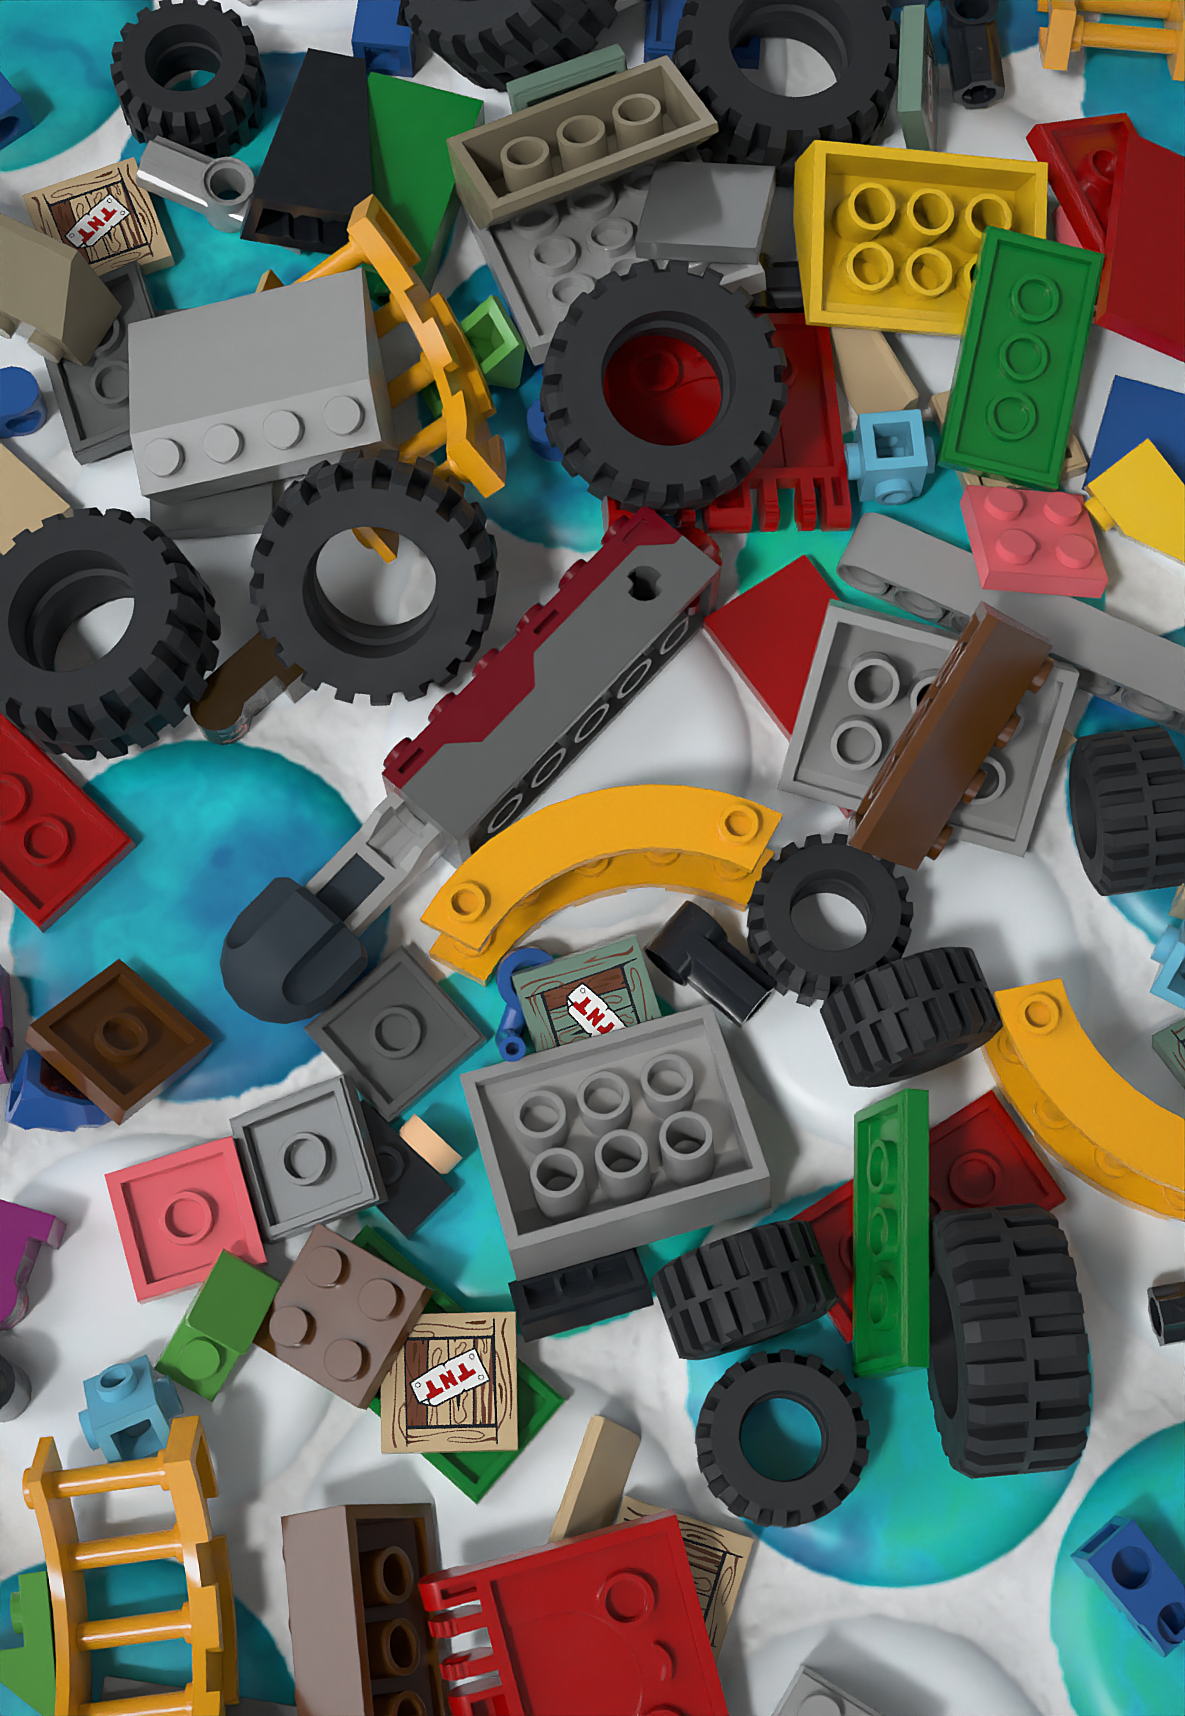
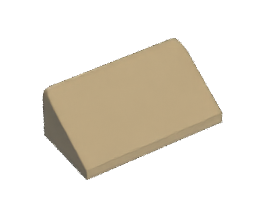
M838 327L829 328L835 379L857 416L866 413L916 409L919 393L881 331Z
M596 1414L594 1418H590L547 1544L612 1525L640 1443L639 1436L636 1433Z

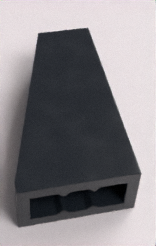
M308 48L254 185L240 228V239L332 255L350 242L347 227L354 207L373 193L366 59Z

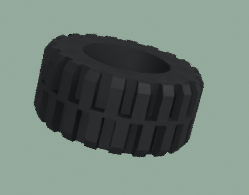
M401 0V7L405 10V19L408 25L425 45L474 85L484 89L495 88L498 92H508L507 82L575 59L582 53L585 55L589 54L599 44L596 37L604 27L609 29L617 16V10L614 8L617 0Z
M687 0L684 4L682 18L679 19L672 62L718 124V133L697 146V150L703 151L708 147L712 151L710 160L712 163L776 166V187H792L795 175V162L814 140L872 145L876 140L879 128L884 124L899 76L900 29L899 24L894 19L889 20L892 12L889 2L887 0ZM757 35L761 36V38H791L817 51L831 67L837 82L826 90L809 96L788 97L777 95L760 88L750 81L737 66L731 52L737 46L741 47L748 43L750 38Z
M669 259L665 269H654L651 260L631 264L629 272L625 275L619 276L617 272L612 271L599 278L595 288L590 293L582 292L570 305L562 322L559 321L541 374L543 380L539 393L540 411L546 415L547 425L545 433L551 448L558 447L563 455L561 465L572 478L579 474L590 484L587 492L603 501L605 495L621 502L619 509L636 513L641 507H649L650 509H655V513L659 516L675 515L678 509L690 507L692 511L710 505L715 498L722 494L726 496L740 485L764 457V453L776 438L782 424L779 420L780 413L787 405L789 385L782 382L781 376L787 368L784 349L781 347L774 348L771 337L775 333L776 328L767 313L758 318L749 308L755 298L741 285L734 294L721 286L720 282L724 274L708 267L703 276L688 273V261ZM653 335L672 337L689 344L708 361L719 382L721 401L714 422L701 436L682 445H658L637 438L623 428L615 419L604 398V375L610 359L626 342L639 337Z
M362 449L345 452L338 463L331 465L327 460H323L309 468L305 478L300 482L294 480L282 493L276 507L272 509L254 548L250 565L254 569V575L249 583L250 601L252 604L260 606V612L255 622L263 639L274 637L278 642L273 655L285 669L290 668L294 663L304 669L300 681L317 691L322 682L337 688L334 699L351 704L353 703L355 693L370 695L371 706H387L391 704L393 693L403 691L405 699L410 702L426 696L429 683L433 681L439 686H445L458 675L460 663L462 661L471 662L480 649L483 633L488 631L496 599L499 571L496 569L498 550L494 535L488 534L486 531L487 516L478 502H472L471 504L467 502L463 497L466 487L452 474L445 481L433 474L435 463L419 456L415 465L398 461L399 451L380 449L377 458H364ZM379 527L397 532L417 545L430 561L436 578L433 599L423 613L407 622L389 626H377L356 621L337 609L327 598L320 586L316 568L322 548L331 537L353 528Z
M97 507L75 509L74 517L66 518L62 513L55 514L41 520L43 527L31 532L29 529H25L12 538L15 545L5 555L0 553V713L28 739H32L42 749L55 755L66 753L72 759L87 761L96 759L97 751L106 759L125 756L129 754L128 746L137 743L143 749L159 740L160 738L157 733L168 724L175 728L188 716L183 710L192 699L199 702L209 685L203 679L205 672H213L215 670L220 652L212 642L219 640L221 636L220 616L214 610L216 600L210 587L172 539L167 537L157 525L148 519L135 518L131 512L116 508L106 509L104 515ZM134 598V608L129 625L118 643L107 654L83 668L65 672H54V658L58 644L67 628L78 616L89 608L107 600Z
M1035 1203L945 1210L929 1220V1368H927V1384L930 1400L933 1402L937 1432L941 1434V1445L945 1455L949 1457V1464L953 1469L971 1479L1066 1470L1082 1456L1081 1451L1085 1449L1088 1440L1086 1427L1090 1425L1091 1416L1089 1406L1091 1373L1088 1371V1334L1085 1333L1083 1320L1085 1312L1082 1295L1078 1291L1076 1281L1077 1271L1073 1257H1070L1068 1252V1241L1065 1233L1059 1229V1221L1054 1214Z

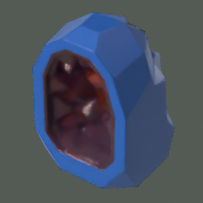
M35 1049L25 1050L12 1076L6 1100L5 1122L25 1130L38 1128L56 1132H75L79 1128H99L112 1121L108 1115Z

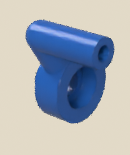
M520 946L509 951L501 959L496 970L497 989L507 1004L495 1036V1044L502 1058L509 1062H516L525 1054L526 1047L522 1037L527 1025L511 973L519 971L524 966H535L554 960L548 952L539 947Z

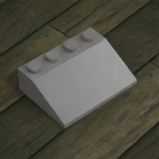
M362 267L128 324L130 438L141 495L164 505H170L305 474L309 468L323 460H327L331 465L338 463L345 452L362 449L364 458L377 457L380 449L397 450L400 452L366 274Z
M829 598L777 790L855 811L960 634ZM1055 660L1054 667L1041 689L1036 694L1026 690L1013 711L1021 716V720L1011 739L1002 750L992 746L979 767L986 771L987 775L978 793L968 806L959 801L946 823L953 827L951 838L1024 858L1080 675L1074 665Z
M712 1004L523 1056L516 1062L506 1061L460 1074L517 1281L772 1208L770 1174Z

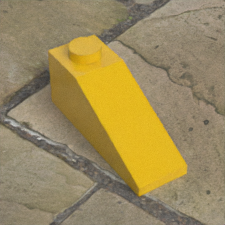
M1147 438L1084 487L1091 498L1083 503V506L1104 533L1114 527L1120 536L1185 566V485L1149 438Z

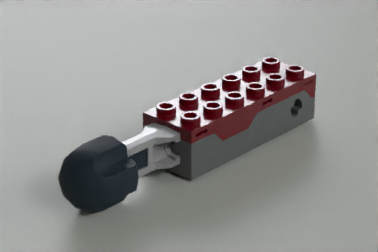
M641 507L630 519L626 515L618 518L604 534L601 540L603 547L588 562L584 559H579L566 571L558 585L560 591L545 606L541 603H536L522 616L515 628L517 635L502 650L494 647L478 661L472 671L473 680L458 695L450 692L434 706L428 716L430 724L414 740L406 737L389 752L383 763L386 769L381 773L387 797L374 809L360 830L305 886L302 887L289 877L274 878L238 915L224 938L219 963L224 987L237 1006L261 1021L280 1024L312 1018L330 1006L368 966V953L358 938L387 907L441 856L457 870L463 862L487 841L517 822L703 628V619L717 610L720 571L723 565L722 551L717 543L707 533L697 527L673 528L649 507Z

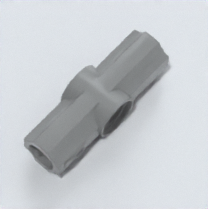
M157 135L154 140H149L141 156L136 183L140 188L204 214L210 225L217 230L234 233L240 232L258 177L253 176L249 166L240 159L233 157L213 159ZM227 190L241 193V196L234 200H223L217 197L219 193ZM280 246L299 255H301L304 251L300 249Z

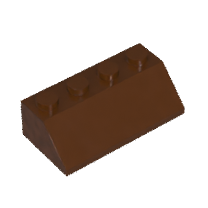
M982 600L980 601L849 820L850 845L860 851L917 871L925 856L933 861L937 859L953 832V827L946 823L959 801L968 806L986 778L987 772L979 767L990 749L994 746L1002 750L1014 734L1021 716L1013 711L1024 693L1028 690L1036 694L1051 673L1055 660L1048 656L1053 647L1048 638Z
M431 1503L347 1504L281 1516L282 1554L286 1571L289 1606L288 1624L292 1641L295 1702L298 1716H452L447 1698V1693L450 1691V1683L442 1678L439 1667L444 1658H447L445 1638L437 1639L436 1637H431L428 1621L433 1616L442 1613V1610L432 1612L424 1610L417 1583L422 1577L438 1571Z

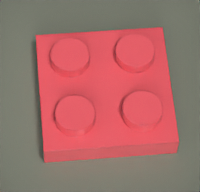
M966 485L959 504L982 589L1101 598L1109 579L1088 511L1083 506V503H1085L1083 495L1065 492L1010 489L1002 486Z
M232 1136L104 1174L137 1302L143 1305L201 1287L223 1248L258 1268L270 1265L235 1139Z

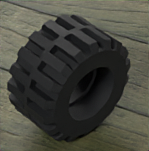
M171 0L158 1L160 8L152 12L148 7H145L136 13L139 21L136 25L127 22L121 29L120 34L123 42H114L111 52L114 61L113 64H110L111 77L126 124L130 126L134 138L139 144L143 142L148 144L149 140L152 141L159 135L206 156L218 153L220 158L232 154L230 146L235 142L243 147L251 139L249 127L259 128L263 120L261 108H266L267 106L266 83L258 47L255 44L254 35L249 26H242L241 17L232 9L223 13L221 3L214 0H208L205 5L198 4L197 0H183V3L172 4ZM202 70L216 74L207 84L191 91H173L164 88L172 78L187 71Z
M1154 726L1079 737L1070 763V809L1079 857L1094 889L1101 896H1110L1182 886V883H1185V767L1181 755L1168 732L1163 727Z
M834 833L832 843H822L820 834L806 836L804 847L798 848L794 842H791L781 848L779 859L775 861L770 858L762 868L761 878L755 882L751 895L746 925L749 929L747 943L750 954L755 953L757 956L756 966L775 979L774 981L777 983L775 990L784 996L789 989L798 994L796 1003L810 1007L812 999L823 1000L824 1004L832 994L852 980L878 967L901 959L912 932L910 923L914 916L913 902L906 901L909 886L905 877L895 878L893 876L895 863L882 858L878 861L871 854L847 846L848 835ZM818 893L839 895L849 900L860 911L866 924V934L863 940L848 949L839 951L819 949L810 945L797 933L791 920L792 908L799 901L810 895Z
M940 947L890 962L842 986L820 1008V1014L848 1084L855 1087L871 1088L889 1085L939 1068L980 1048L990 1041L1003 1027L998 1008L972 948Z
M802 1220L777 1221L716 1240L673 1259L665 1264L651 1279L679 1359L697 1361L720 1356L774 1338L824 1316L839 1302L811 1222Z
M780 1349L778 1353L766 1354L765 1350L751 1354L749 1359L741 1363L736 1362L725 1371V1374L717 1382L715 1381L708 1392L700 1410L695 1430L697 1462L700 1472H703L709 1484L707 1487L716 1499L719 1498L728 1507L727 1510L740 1518L742 1516L753 1521V1524L763 1527L776 1526L782 1527V1529L798 1527L799 1525L813 1522L833 1511L853 1492L860 1481L859 1476L862 1468L867 1465L870 1451L866 1449L867 1437L870 1435L868 1419L864 1420L860 1409L864 1404L857 1391L851 1392L845 1384L847 1378L837 1368L832 1371L822 1364L824 1359L809 1354L808 1357L796 1355L795 1350ZM777 1398L794 1401L807 1409L819 1426L822 1442L820 1454L813 1467L804 1475L786 1481L769 1479L759 1474L748 1463L741 1446V1430L747 1415L762 1402Z

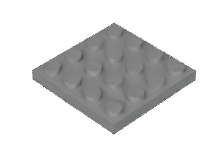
M695 147L663 160L704 163ZM656 163L481 231L462 203L466 220L518 332L526 345L534 366L545 363L559 321L562 322L566 317L570 305L582 292L590 293L595 288L599 278L612 271L617 272L619 276L625 275L629 272L631 264L651 260L654 269L666 268L669 260L636 258L634 242ZM759 260L757 265L688 261V273L703 276L708 267L724 274L720 285L733 294L740 285L750 295L766 290L765 271Z

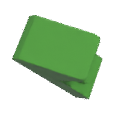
M491 295L460 323V326L475 354L487 386L496 385L515 389L520 384L526 345L499 297ZM433 381L420 390L434 418L438 419L442 416L441 410L443 405L436 382Z
M223 1248L157 1359L154 1370L164 1376L169 1375L173 1381L213 1402L239 1356H245L280 1287L281 1280Z
M48 1571L18 1575L20 1591L11 1593L10 1615L15 1634L23 1633L24 1647L0 1650V1682L42 1716H55V1633Z

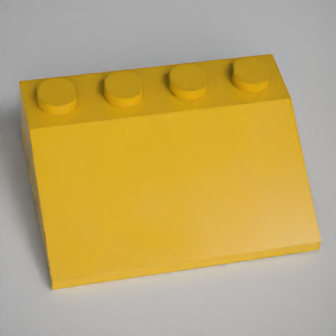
M814 140L795 162L793 224L806 325L961 338L983 230L990 225L1046 239L1048 163Z

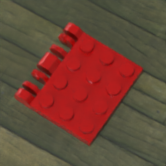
M754 313V314H755L756 317L758 318L759 316H761V315H763V314H766V313ZM767 313L776 328L775 333L771 337L774 348L781 347L784 349L787 368L781 374L782 382L789 385L787 405L783 408L779 417L782 424L775 440L764 453V457L740 485L726 496L722 494L715 498L710 505L701 508L704 532L707 534L750 533L752 526L750 489H757L756 509L760 532L777 531L780 521L777 489H794V520L798 531L815 530L817 512L814 488H818L817 509L821 531H848L851 524V501L829 327L806 325L805 313ZM653 335L639 337L626 342L612 356L604 375V398L612 415L629 433L649 443L665 446L689 443L701 436L712 425L719 410L721 390L711 365L695 348L672 337ZM605 495L601 504L604 534L621 516L626 515L629 519L633 516L632 512L619 509L620 501ZM690 507L678 509L674 515L676 528L695 527V511H692Z
M674 1508L478 1564L455 1566L437 1571L417 1581L424 1610L428 1612L480 1600V1604L461 1606L433 1616L428 1621L431 1637H436L437 1639L452 1638L466 1632L487 1627L492 1647H477L456 1652L448 1658H444L439 1664L442 1678L449 1682L495 1670L499 1672L500 1677H486L451 1689L447 1693V1698L452 1716H729Z

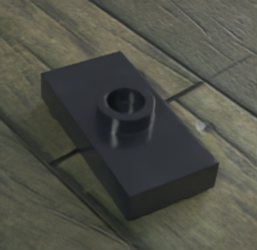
M363 1099L360 1104L389 1201L375 1207L409 1240L455 1195V1192Z
M635 1247L508 1283L525 1343L654 1305L651 1288Z

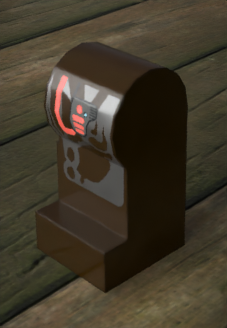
M259 631L205 679L209 685L199 702L193 699L189 702L191 716L203 736L210 742L219 745L234 744L249 731L252 718L283 692L295 704L312 689L300 681L304 669L296 663L290 668L285 669L273 655L278 643L274 637L263 639Z

